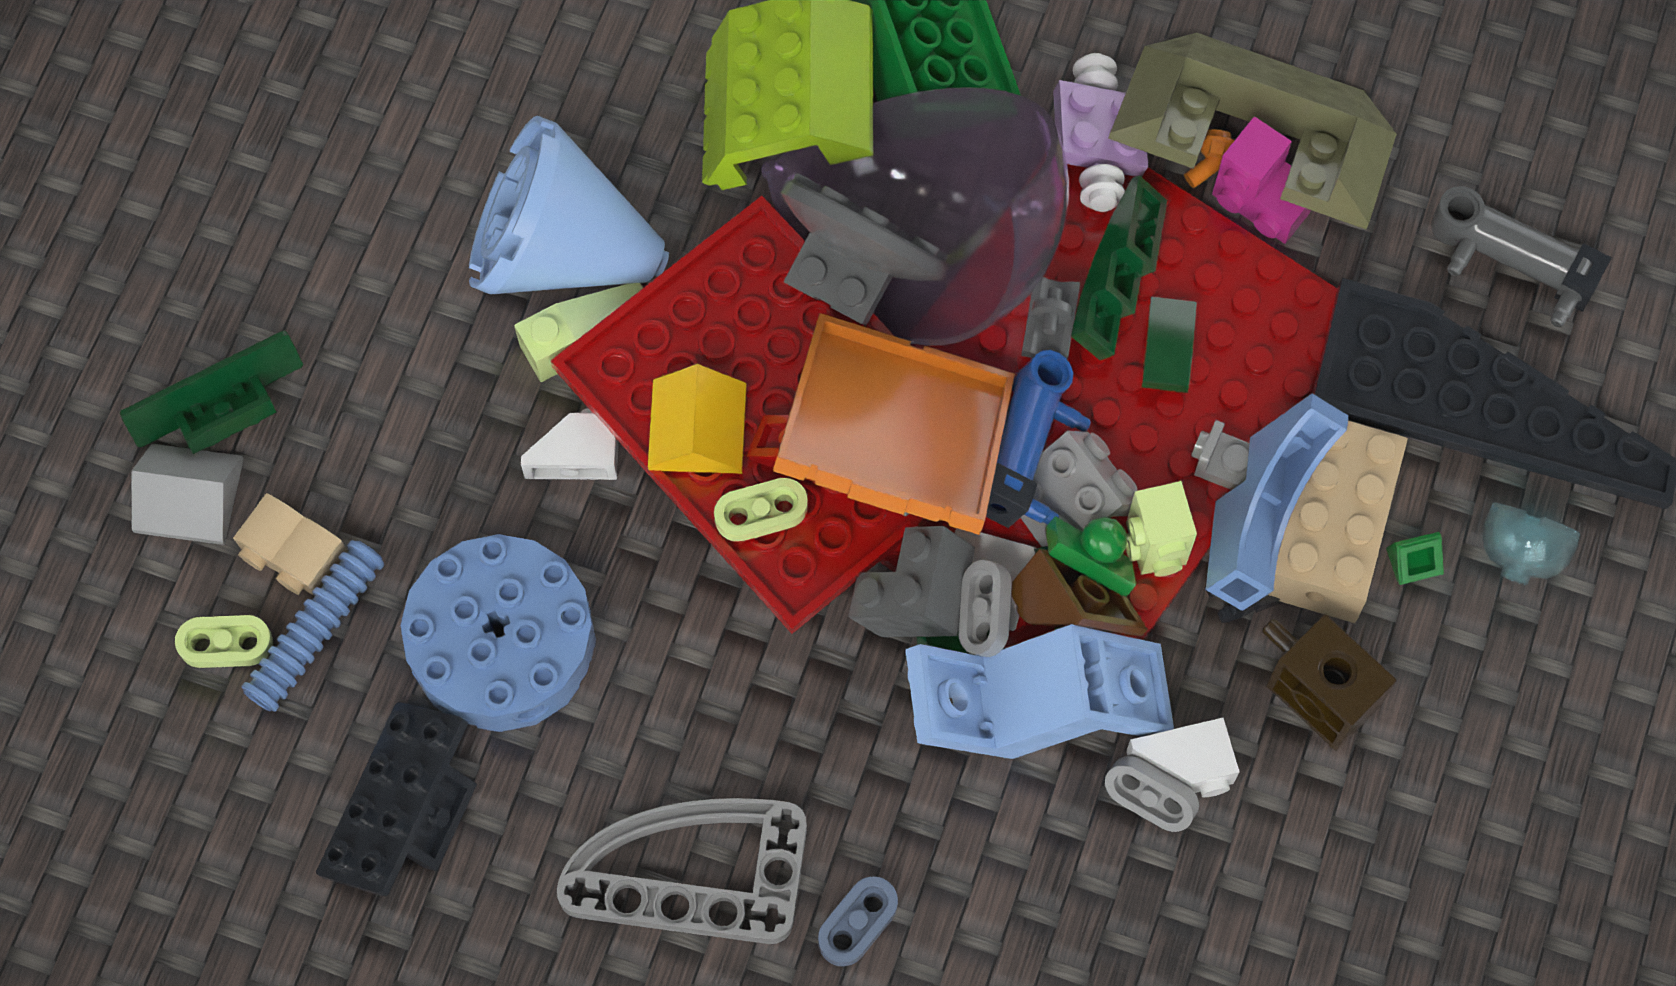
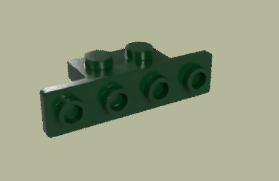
M283 330L121 410L119 414L137 447H143L180 428L192 453L195 454L277 413L264 386L302 368L303 362L288 332Z

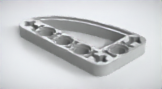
M743 798L689 801L662 806L632 815L601 830L588 839L572 855L558 881V901L562 909L568 915L575 918L757 943L777 944L790 935L794 924L807 834L806 816L800 807L790 802ZM782 815H790L792 824L799 825L798 829H790L787 839V849L797 848L796 854L784 849L767 850L769 844L778 848L779 830L777 827L772 826V823L781 822ZM712 823L763 824L753 893L590 871L602 858L615 849L653 833L679 827ZM775 860L787 862L793 870L791 879L783 885L771 884L764 875L767 865ZM583 882L587 892L602 895L601 885H609L605 893L606 910H598L600 903L598 899L583 898L581 906H575L572 897L566 895L568 890H576L578 883ZM624 888L635 889L641 895L640 906L631 913L619 912L614 907L613 900L615 895ZM675 894L684 896L689 902V910L683 918L671 920L663 915L661 906L668 896ZM719 901L731 902L737 909L736 920L728 926L715 925L709 917L711 907ZM744 904L753 905L751 913L755 916H767L769 909H777L778 917L785 919V923L776 924L774 932L765 931L764 922L750 920L751 929L744 930L742 929L745 921Z

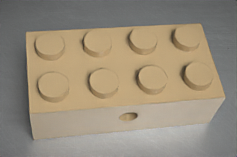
M1348 421L1347 431L1335 442L1321 460L1298 498L1281 542L1276 565L1274 591L1268 595L1280 598L1279 601L1356 623L1367 600L1408 438Z

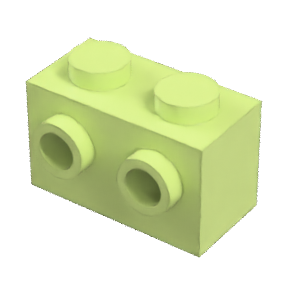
M1179 481L1135 491L1126 521L1129 532L1127 533L1126 552L1131 562L1137 560L1141 575L1154 572L1155 576L1160 577L1180 571L1182 565L1187 564L1197 536L1182 482Z

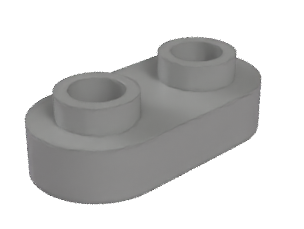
M978 560L972 563L965 571L961 586L959 640L962 647L971 654L983 657H992L1004 648L1009 636L1012 588L1010 573L1003 565L989 560ZM993 582L992 591L990 592V585Z
M1124 756L1119 758L1105 777L1106 790L1113 800L1164 830L1171 832L1182 831L1191 824L1198 813L1199 801L1189 786L1138 757Z

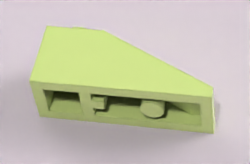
M640 283L624 284L556 303L515 324L520 348L540 382L557 375V372L551 365V360L643 289Z

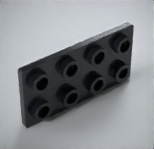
M398 702L395 704L316 870L318 876L386 897L390 893L406 857L423 868L433 871L438 870L477 786L475 782L449 765L468 725L465 719L460 716Z

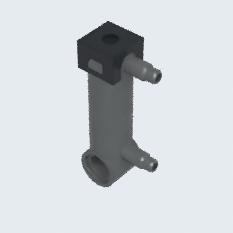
M1464 186L1453 187L1442 195L1431 221L1432 232L1438 240L1447 245L1457 246L1447 268L1451 275L1459 276L1463 269L1467 267L1476 250L1557 290L1554 298L1558 301L1550 319L1551 323L1556 327L1564 326L1575 308L1583 312L1612 259L1611 256L1584 243L1580 250L1528 226L1484 204L1481 196L1476 191ZM1449 212H1458L1462 214L1466 218V220H1456L1449 214Z

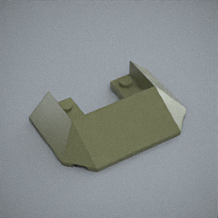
M1200 33L1144 46L1108 139L1194 169L1215 110L1248 122L1255 116L1277 132L1300 139L1280 199L1367 229L1397 133L1364 90Z

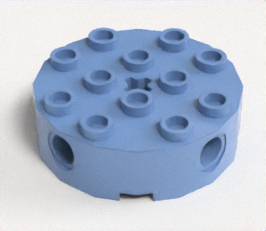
M501 534L462 541L433 559L409 590L400 625L406 661L411 667L413 676L432 705L443 713L462 717L468 724L476 725L477 728L496 732L536 725L566 706L579 689L580 682L588 672L596 643L585 588L568 563L534 540ZM498 628H502L505 633L500 638H496L493 633Z

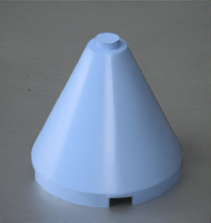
M541 116L533 117L524 126L511 146L510 152L516 154L505 174L498 172L487 198L476 231L469 262V268L480 272V280L471 277L469 280L470 286L488 294L644 283L649 282L653 276L658 277L661 275L669 258V252L664 250V240L557 123Z

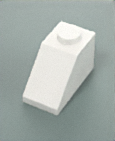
M589 408L582 410L581 413H569L521 456V467L525 479L617 480L618 440Z
M1224 718L1131 739L1126 750L1127 756L1138 757L1189 786L1194 793L1201 792L1202 797L1217 796L1229 791V785L1234 784L1239 774Z

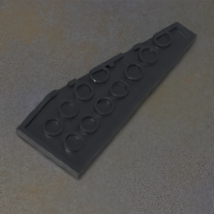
M1341 279L1338 284L1312 394L1347 414L1348 420L1659 508L1667 509L1672 505L1676 488L1675 457L1634 431L1629 434L1604 418L1606 414L1593 405L1585 406L1568 395L1569 390L1510 352L1507 351L1504 354L1480 339L1481 334L1466 325L1463 328L1444 316L1445 311L1433 303L1349 279Z

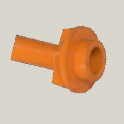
M1216 129L1208 130L1200 151L1205 159L1198 163L1194 169L1191 168L1184 174L1186 181L1192 188L1197 187L1219 170L1224 153L1235 141L1231 139V133Z

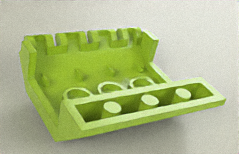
M768 0L729 10L713 35L712 45L706 53L705 78L708 81L705 84L704 114L707 117L704 120L703 150L706 153L703 156L702 183L706 185L717 184L721 190L747 185V177L738 166V163L814 145L819 147L830 165L872 156L873 11L870 6L851 0Z

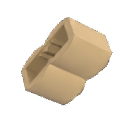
M267 493L233 537L242 549L238 554L240 558L259 571H262L266 565L278 572L276 580L297 595L302 590L313 595L312 591L316 587L321 588L323 586L321 582L323 576L331 575L330 567L332 564H339L338 556L342 552L347 553L348 551L342 540Z

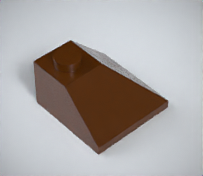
M1039 549L1012 581L1011 597L1017 605L1016 611L1024 621L1031 625L1063 628L1073 624L1109 633L1142 636L1148 630L1126 596L1114 592L1049 555L1048 550Z

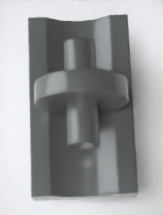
M1035 275L1021 356L1032 359L1043 350H1052L1060 353L1068 360L1080 287L1079 282H1057Z

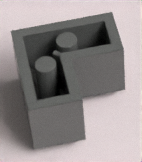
M944 526L905 527L896 572L862 573L856 579L848 617L880 637L957 636L962 579L965 571L972 564L975 547Z

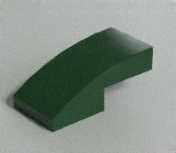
M1151 297L1143 362V388L1188 393L1197 302Z

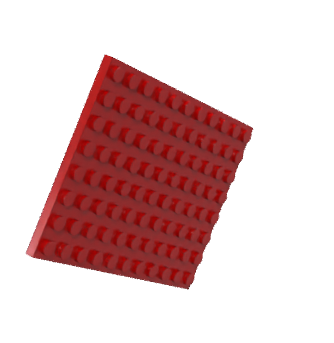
M1057 150L1054 152L908 340L911 341L910 346L922 350L924 346L1014 373L1015 375L1031 360L1030 357L1021 356L1035 275L1057 282H1079L1077 312L1079 299L1094 255L1116 209L1115 207L1112 210L1100 212L1085 206L1081 202L1080 193L1083 188L1079 183V177L1087 167L1057 162ZM1147 168L1142 178L1168 200L1156 271L1141 277L1135 313L1121 318L1115 354L1113 356L1099 360L1071 337L1068 362L1072 367L1073 382L1060 399V402L1081 412L1083 416L1090 419L1091 424L1086 432L1090 434L1095 433L1104 441L1110 451L1107 457L1117 470L1121 469L1131 477L1137 486V491L1174 482H1182L1197 532L1187 564L1182 565V569L1174 574L1159 577L1155 576L1154 572L1141 575L1137 560L1132 561L1136 586L1128 594L1127 598L1148 630L1142 636L1118 635L1141 640L1146 639L1209 552L1215 501L1231 491L1228 488L1194 475L1199 459L1191 455L1201 431L1211 433L1215 421L1218 420L1225 423L1222 430L1223 433L1250 443L1251 436L1312 394L1337 288L1150 168ZM1124 174L1125 179L1122 186L1125 191L1131 179L1136 176ZM1151 297L1197 302L1188 393L1142 387ZM1011 390V395H1010L1009 404H1010L1011 399H1012V396H1013V391H1012V390ZM1053 419L1043 451L1065 432L1080 430L1070 428ZM1128 516L1111 517V519L1117 520L1123 526L1126 534L1129 533L1126 525ZM987 517L985 518L981 533L1041 548V545L1021 518L1009 528ZM940 519L938 522L929 520L922 526H944L953 533L956 531L955 527L949 526V522ZM902 544L880 561V563L893 572H896ZM1125 549V551H1124L1123 554L1128 557L1127 552H1126V549ZM1019 616L1016 629L1014 631L1009 630L1008 640L1004 648L1006 649L1055 631L1054 627L1031 625Z

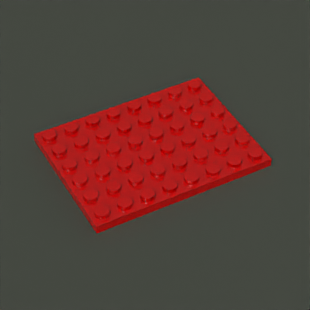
M760 196L551 360V365L557 374L599 418L620 444L793 634L855 583L862 573H867L902 544L905 527H922L929 519L913 514L905 517L896 512L847 498L848 494L816 485L805 479L800 480L774 472V468L752 461L747 457L763 415H790L820 313L894 336L874 313L867 326H864L831 308V305L821 299L818 301L784 282L805 240L763 196ZM699 364L746 383L742 474L648 470L654 379ZM778 478L793 479L805 489L808 499L807 514L802 522L795 527L739 542L725 538L716 527L714 517L715 506L718 500L728 492ZM781 501L776 505V509L780 512H788L793 507L788 501ZM736 513L730 518V521L735 525H741L747 520V517L742 513Z

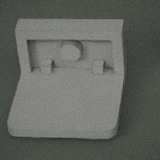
M1067 431L1042 452L1033 481L1038 483L1033 499L1049 506L1050 510L1059 514V519L1083 531L1085 525L1093 519L1128 516L1137 486L1126 472L1115 468L1107 457L1110 454L1109 448L1098 435L1084 431ZM1023 515L1021 517L1022 521L1041 547L1048 546L1045 529L1047 524L1039 523Z

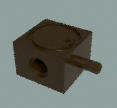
M1326 614L1299 640L1276 619L1270 620L1262 629V633L1284 653L1279 659L1266 687L1335 751L1381 707L1397 682L1395 677Z

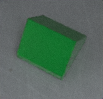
M1439 532L1394 542L1386 548L1399 585L1444 574L1442 537Z

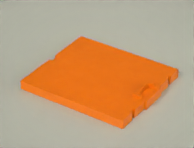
M820 313L773 471L800 480L805 478L814 480L816 485L848 494L847 498L902 515L907 512L936 522L940 519L949 522V526L980 535L986 518L1015 374L924 346L922 350L910 346L911 341Z

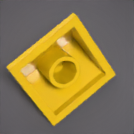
M699 364L654 379L648 470L742 474L746 383Z

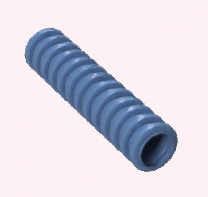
M354 540L347 544L349 551L347 553L342 552L338 556L341 562L339 564H332L330 567L332 574L330 576H323L321 579L323 586L321 588L316 587L312 591L314 598L312 600L306 599L303 603L305 610H299L295 614L296 622L288 623L286 626L288 633L286 635H279L277 638L279 645L277 647H270L268 650L270 657L268 659H261L259 662L261 669L259 671H252L250 674L252 681L250 683H243L241 686L243 693L257 705L267 711H277L279 708L277 701L279 699H286L288 696L286 689L288 687H295L297 684L295 677L297 675L302 676L306 672L303 666L306 663L311 664L315 660L312 654L315 651L320 652L324 647L321 642L332 637L330 631L332 627L338 628L341 625L339 618L349 614V604L355 605L359 600L356 596L358 592L364 593L367 589L365 583L375 579V569L381 570L385 564L382 561V557L366 544Z

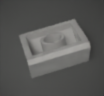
M151 444L131 471L133 533L225 545L244 460L243 457L203 450L193 454L191 449Z

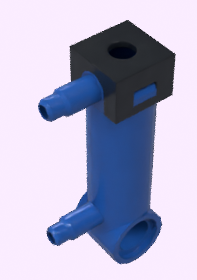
M1043 350L1037 353L1014 376L1012 385L1013 396L1007 410L986 513L987 518L1007 528L1012 526L1023 515L1047 525L1054 516L1059 518V514L1050 510L1049 506L1033 499L1038 484L1033 481L1040 457L1053 419L1070 428H1076L1084 432L1088 430L1091 424L1090 419L1083 416L1081 412L1060 402L1062 394L1073 382V371L1068 360L1058 352Z

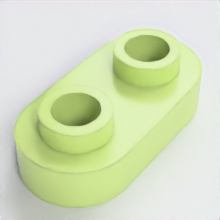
M778 478L728 492L718 500L715 506L714 517L716 527L722 536L731 541L738 542L795 527L802 522L807 514V494L800 483L790 478ZM781 501H788L793 507L788 512H780L776 509V505ZM736 513H742L747 517V520L741 525H735L730 521V518Z
M251 615L192 618L180 626L175 636V647L179 655L187 664L197 668L259 664L262 658L269 656L268 650L273 646V637L267 625L260 618ZM249 637L257 638L255 647L249 650L242 648V643L245 639ZM202 639L210 640V645L206 650L201 652L195 651V645L198 641Z

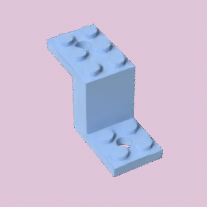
M1071 624L1003 649L992 657H982L922 644L905 649L914 712V727L917 743L1014 759L1100 729L1141 737L1174 729L1162 649L1159 643Z

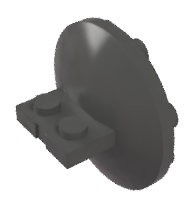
M796 173L793 180H786L780 191L781 196L793 214L810 232L784 282L818 301L820 299L831 305V308L864 326H867L892 277L915 281H942L949 269L946 264L949 255L940 251L938 247L917 236L914 238L910 237L908 233L889 222L887 218L866 207L861 209L860 206L851 202L849 198L827 186L821 188L819 184Z

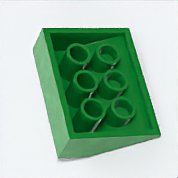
M851 0L869 5L873 11V88L891 138L929 137L1019 113L1025 108L986 0Z

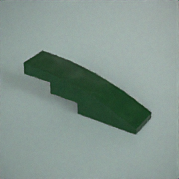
M1140 175L1131 179L1108 223L1089 269L1072 328L1071 337L1099 360L1106 359L1115 354L1120 320L1135 313L1141 277L1156 271L1168 200Z

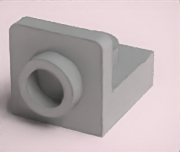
M1216 420L1211 433L1201 431L1191 455L1199 459L1194 475L1232 490L1246 480L1250 443L1223 433L1222 430L1225 423Z

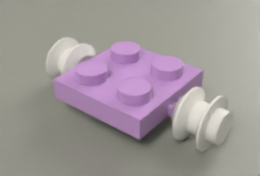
M1091 53L1080 58L1073 65V75L1076 78L1074 83L1059 80L1053 90L1057 162L1087 167L1079 177V183L1083 188L1080 193L1081 202L1095 211L1105 212L1118 206L1125 193V189L1122 186L1125 179L1124 174L1130 176L1140 175L1142 177L1148 168L1147 152L1108 139L1126 93L1116 91L1118 80L1114 76L1117 71L1115 61L1106 55Z

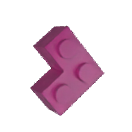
M1254 116L1224 153L1212 195L1217 198L1219 204L1227 211L1240 213L1253 222L1256 229L1264 236L1277 238L1286 244L1312 210L1280 199L1291 165L1285 161L1292 141Z

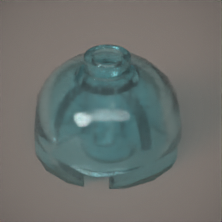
M1492 503L1484 522L1482 540L1483 548L1489 559L1503 567L1501 577L1528 585L1530 577L1548 579L1558 575L1569 565L1579 544L1578 541L1581 535L1578 531L1544 517L1540 519L1526 514L1527 511Z

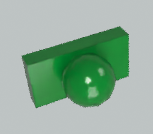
M1054 516L1046 526L1048 553L1050 556L1122 596L1127 597L1134 589L1136 581L1133 564L1129 557L1123 554L1127 546V534L1117 520L1108 517L1096 518L1085 525L1084 530L1081 531Z

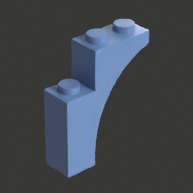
M1310 394L1250 437L1246 480L1215 501L1206 590L1243 611L1274 591L1278 554L1290 516L1316 467L1335 442L1347 431V414L1316 395Z

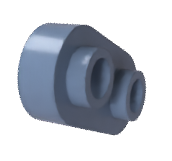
M867 877L858 881L823 923L818 935V945L822 956L828 962L836 966H849L856 963L892 921L897 911L898 897L894 887L887 880L880 877ZM870 897H876L882 902L883 906L877 912H870L864 907V902ZM844 934L851 938L852 944L848 949L840 950L835 947L834 939L838 935Z

